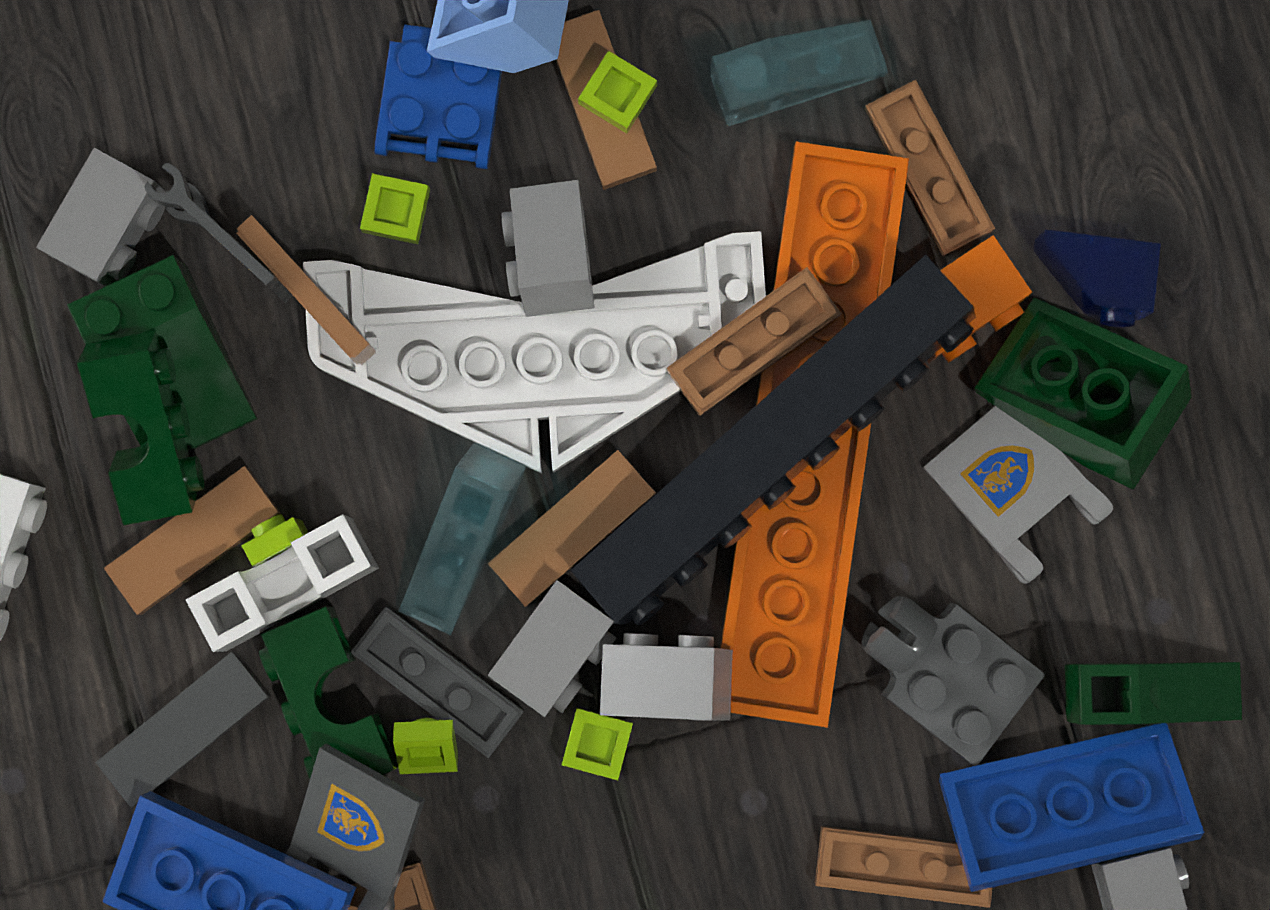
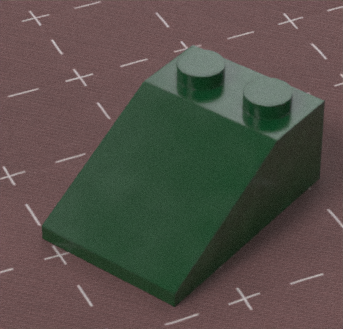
M174 255L67 304L85 345L156 331L160 349L168 348L174 361L176 382L170 384L175 404L184 403L190 423V437H186L185 442L188 452L258 420L189 268ZM124 416L139 444L142 445L147 442L148 438L143 427L134 419Z
M1033 298L975 387L978 395L1082 466L1132 490L1135 489L1192 398L1187 365L1037 298Z

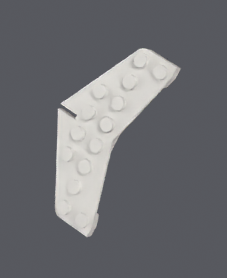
M761 231L732 233L706 242L704 246L592 285L595 308L526 317L523 303L367 270L358 265L334 260L303 262L304 273L376 351L363 365L360 363L357 365L306 310L308 352L311 360L319 369L541 474L538 420L549 419L552 471L554 473L679 393L681 390L670 377L666 368L766 297Z

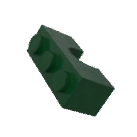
M156 331L86 344L77 365L92 418L109 415L130 417L143 427L148 438L147 442L138 447L116 451L108 472L123 526L192 513L198 491L204 490V475L198 456L189 457L185 438L190 437V423L184 403L175 404L170 384L176 382V372L170 350L168 348L160 349Z
M334 607L321 608L261 634L266 646L259 650L262 665L272 682L280 680L288 701L281 704L284 718L294 736L302 733L310 755L304 757V764L309 778H311L319 748L325 744L381 775L398 768L396 754L379 713L357 722H345L334 717L324 704L323 687L328 676L337 668L356 660L355 656L351 653V646Z

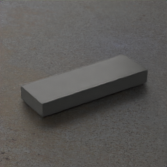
M389 607L384 608L351 651L355 657L436 719L453 720L455 733L487 758L493 754L524 713V710Z
M232 651L95 763L131 808L136 807L141 795L157 790L271 697V695L237 652Z

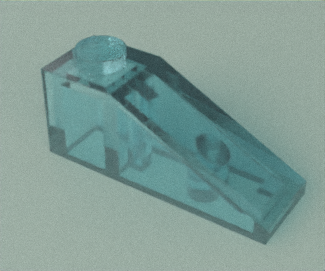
M871 20L768 38L712 56L710 77L727 127L888 74Z
M475 442L472 444L454 469L399 612L444 633L452 634L508 513L526 465Z

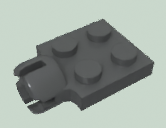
M896 596L878 611V614L901 631L898 636L885 627L881 626L879 628L870 622L861 642L866 653L887 668L891 678L888 686L881 695L968 763L977 766L1046 674L957 604L950 602L941 614L932 616L913 600Z

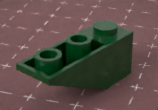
M1240 662L1065 664L1066 722L1080 725L1242 720Z

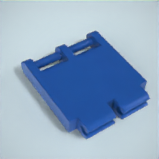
M404 25L401 43L390 41L375 140V154L387 156L388 151L425 155V161L437 163L439 157L476 162V168L488 169L502 71L434 58L427 52L432 28ZM391 134L426 138L427 144L392 140ZM441 141L478 145V149L475 151L441 146Z

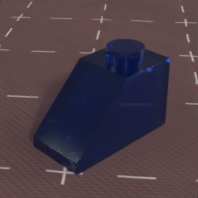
M1046 229L1035 239L1034 252L1084 314L1100 315V324L1114 327L1135 326V320H1141L1154 312L1161 243Z

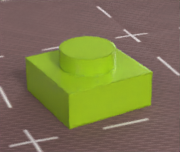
M608 51L579 96L578 104L623 132L628 133L656 89L657 80Z
M372 173L360 226L362 233L418 244L430 193L429 186Z
M280 514L254 527L251 532L255 538L241 546L251 565L256 567L283 553L292 546L291 542L309 532L302 520L293 517L285 521L283 515Z
M577 708L562 766L618 780L633 722Z
M420 718L413 722H394L393 744L400 774L458 772V749L453 720Z

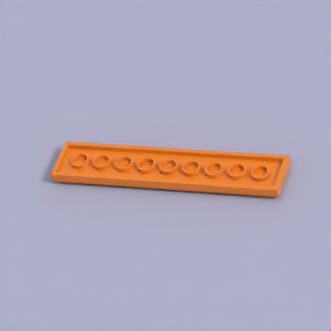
M796 141L773 291L808 267L839 309L841 315L761 373L756 405L891 286L909 158ZM871 424L861 431H857L852 426L835 441L840 446V449L828 462L815 471L808 465L791 480L796 488L785 500L771 510L764 504L747 519L752 527L735 544L720 649L733 650L731 713L828 728Z

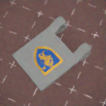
M996 406L923 467V470L998 553L1014 576L1024 584L1035 579L1042 572L1043 565L1018 538L1062 500L1069 496L1082 516L1093 525L1101 522L1113 510V505L1109 499L1083 476L1061 450Z

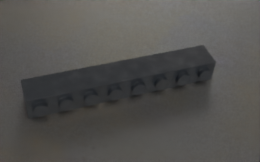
M925 255L579 562L571 572L615 624L627 626L632 621L637 626L643 624L664 605V602L659 597L677 582L681 587H684L705 570L708 564L703 558L721 543L726 549L742 538L752 527L747 519L765 504L771 510L785 500L796 488L791 480L808 465L815 471L828 462L840 449V446L835 441L852 426L857 431H861L871 424L885 409L880 402L896 387L905 392L914 386L929 370L925 362L943 347L949 353L966 340L974 330L969 324L976 318L974 306Z

